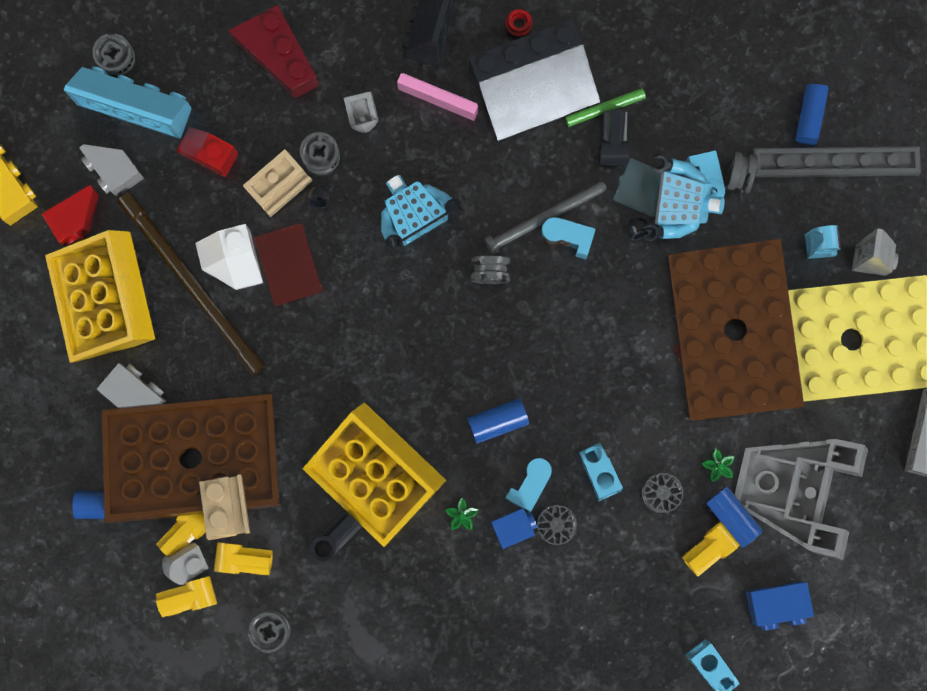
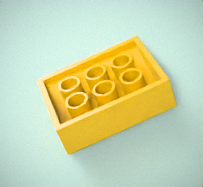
M107 230L45 255L70 363L132 348L155 340L130 232Z
M365 402L347 416L303 468L313 480L383 547L390 542L447 481Z

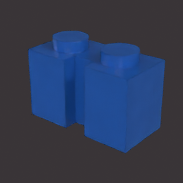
M524 508L490 522L502 549L535 536L533 529L538 528L532 513H525Z
M799 581L746 591L752 625L761 626L762 631L779 628L778 623L789 621L790 626L807 623L806 618L814 617L808 582Z

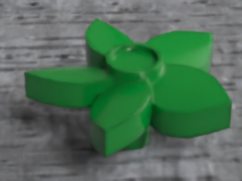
M714 448L712 453L713 460H706L701 463L706 469L711 470V482L718 480L721 475L733 478L732 471L727 466L732 464L735 457L725 456L722 458L721 452Z
M463 498L459 500L457 509H445L446 513L454 518L451 522V530L459 528L461 524L466 529L473 530V523L470 518L474 517L479 510L476 508L467 509Z

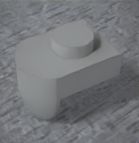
M372 91L344 97L352 129L367 133L376 126L379 119Z
M194 542L170 557L165 556L162 560V570L165 576L179 585L187 583L208 569L199 546Z

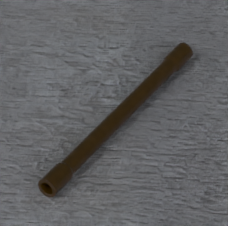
M131 192L122 195L117 200V203L131 221L139 227L236 352L238 359L248 372L254 376L265 368V364L254 350L246 344L146 215L145 210Z

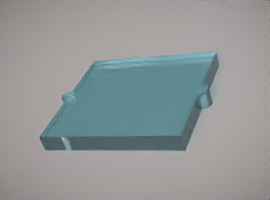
M631 158L624 175L619 178L620 185L613 201L656 218L662 172H656L650 166Z

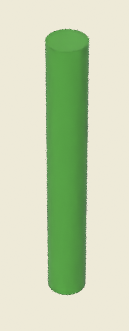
M643 88L565 116L567 126L570 127L600 116L604 111L618 109L645 99L646 95Z

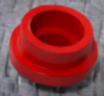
M516 9L507 15L505 27L511 35L523 37L532 29L533 20L527 11ZM521 20L524 25L521 28H517L514 26V22Z

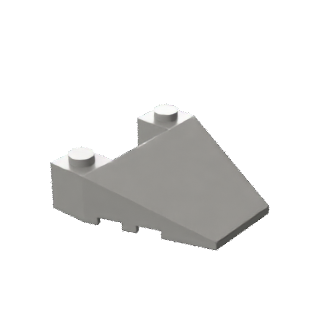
M839 439L745 448L735 496L751 515L811 552L843 560L849 532L845 529L822 524L833 472L837 471L862 477L868 449L865 445Z

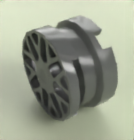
M116 33L114 35L105 34L95 42L92 49L93 58L99 68L107 71L108 75L112 77L123 76L133 68L135 53L132 46L122 35Z
M312 133L306 136L300 146L302 163L312 174L319 176L327 175L334 171L339 164L340 153L335 139L327 133Z
M733 152L728 169L729 174L726 179L727 190L733 191L737 188L742 193L748 194L750 192L757 168V155L749 154L744 156L742 152Z
M477 256L472 258L471 263L474 264V272L471 273V282L480 284H504L510 282V274L507 273L506 265L510 264V258L502 256Z
M658 473L650 476L642 486V500L650 510L657 513H668L675 510L683 499V488L680 481L668 473Z
M549 506L541 511L537 518V532L542 540L549 544H566L576 533V517L565 506Z
M269 610L260 613L249 625L248 637L250 643L261 652L271 653L277 651L286 644L290 637L291 628L289 621L285 615L278 611Z

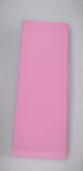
M400 74L397 81L398 90L473 121L475 120L478 113L477 103L407 74Z

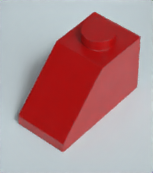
M189 127L176 150L183 156L223 177H226L238 156V152L233 145L210 133Z
M91 185L42 213L57 241L65 247L84 240L83 236L90 232L99 198L98 192Z

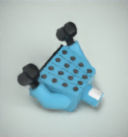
M659 153L653 155L655 158L662 159V164L659 167L650 165L654 171L662 172L655 224L659 225V227L657 228L652 224L643 225L642 228L650 227L653 230L652 236L650 238H642L643 240L654 241L658 236L660 239L681 238L696 231L700 223H706L708 212L722 214L725 204L724 198L711 196L712 184L705 181L704 174L689 162L676 159L667 160Z
M400 175L390 179L386 185L393 196L385 201L386 208L381 212V232L389 254L393 255L392 249L396 246H400L402 251H404V246L447 221L448 215L452 220H455L456 217L453 214L455 210L461 209L465 212L461 202L458 199H452L444 191L429 184L422 185L417 181L407 187Z

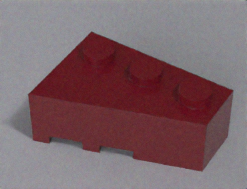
M278 5L228 30L232 40L244 49L256 63H259L294 98L319 86L313 69Z

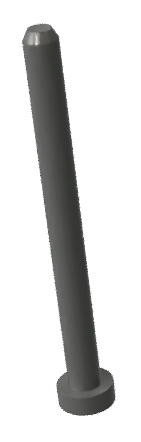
M598 182L495 238H492L491 235L484 238V242L493 256L499 253L498 248L543 225L549 218H556L603 193L607 187L604 182Z

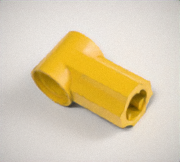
M204 514L178 516L177 522L156 545L166 556L170 557L191 544L195 539L198 540L206 532Z
M722 522L711 528L703 536L704 539L681 557L696 576H700L716 561L727 557L740 546Z
M217 542L214 571L233 574L246 572L270 575L273 550L246 548L240 544Z
M210 576L187 582L181 587L156 593V603L161 617H168L190 609L194 611L217 604Z

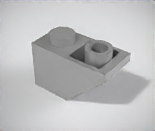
M84 144L79 147L84 154L81 158L82 162L90 172L94 169L100 176L97 182L106 194L111 191L116 197H119L144 179L123 150Z
M118 363L97 388L101 394L118 408L161 405L167 402L161 397L164 391L153 382H150L148 385L140 379L143 374L131 364L126 367Z

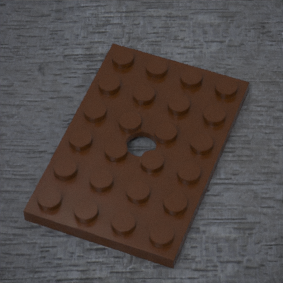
M781 239L669 254L690 421L804 407ZM732 319L743 321L747 327L746 335L739 341L730 340L724 333L726 323Z
M272 394L102 410L104 519L106 523L203 514L199 482L223 477H236L240 474L243 477L247 509L280 506ZM187 449H197L202 455L200 464L193 469L184 468L180 464V456Z

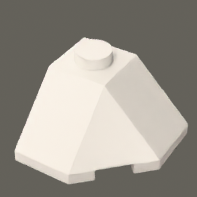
M246 224L217 231L195 243L201 268L211 276L216 277L235 290L263 283L251 232Z

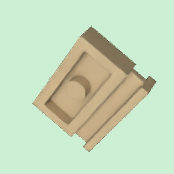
M284 149L247 181L243 187L266 213L272 217L309 185L312 179Z
M242 475L199 482L207 539L214 540L236 536L241 533H250Z

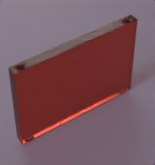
M302 223L254 237V243L257 245L275 306L323 292V286L320 284Z

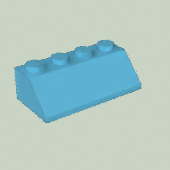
M94 66L91 70L81 67L64 88V91L78 106L179 139L182 137L192 109L186 101V97L178 93L170 92V95L161 93L159 88L150 84H144L142 87L133 84L134 80L126 76L118 75L117 78L108 76L107 71Z

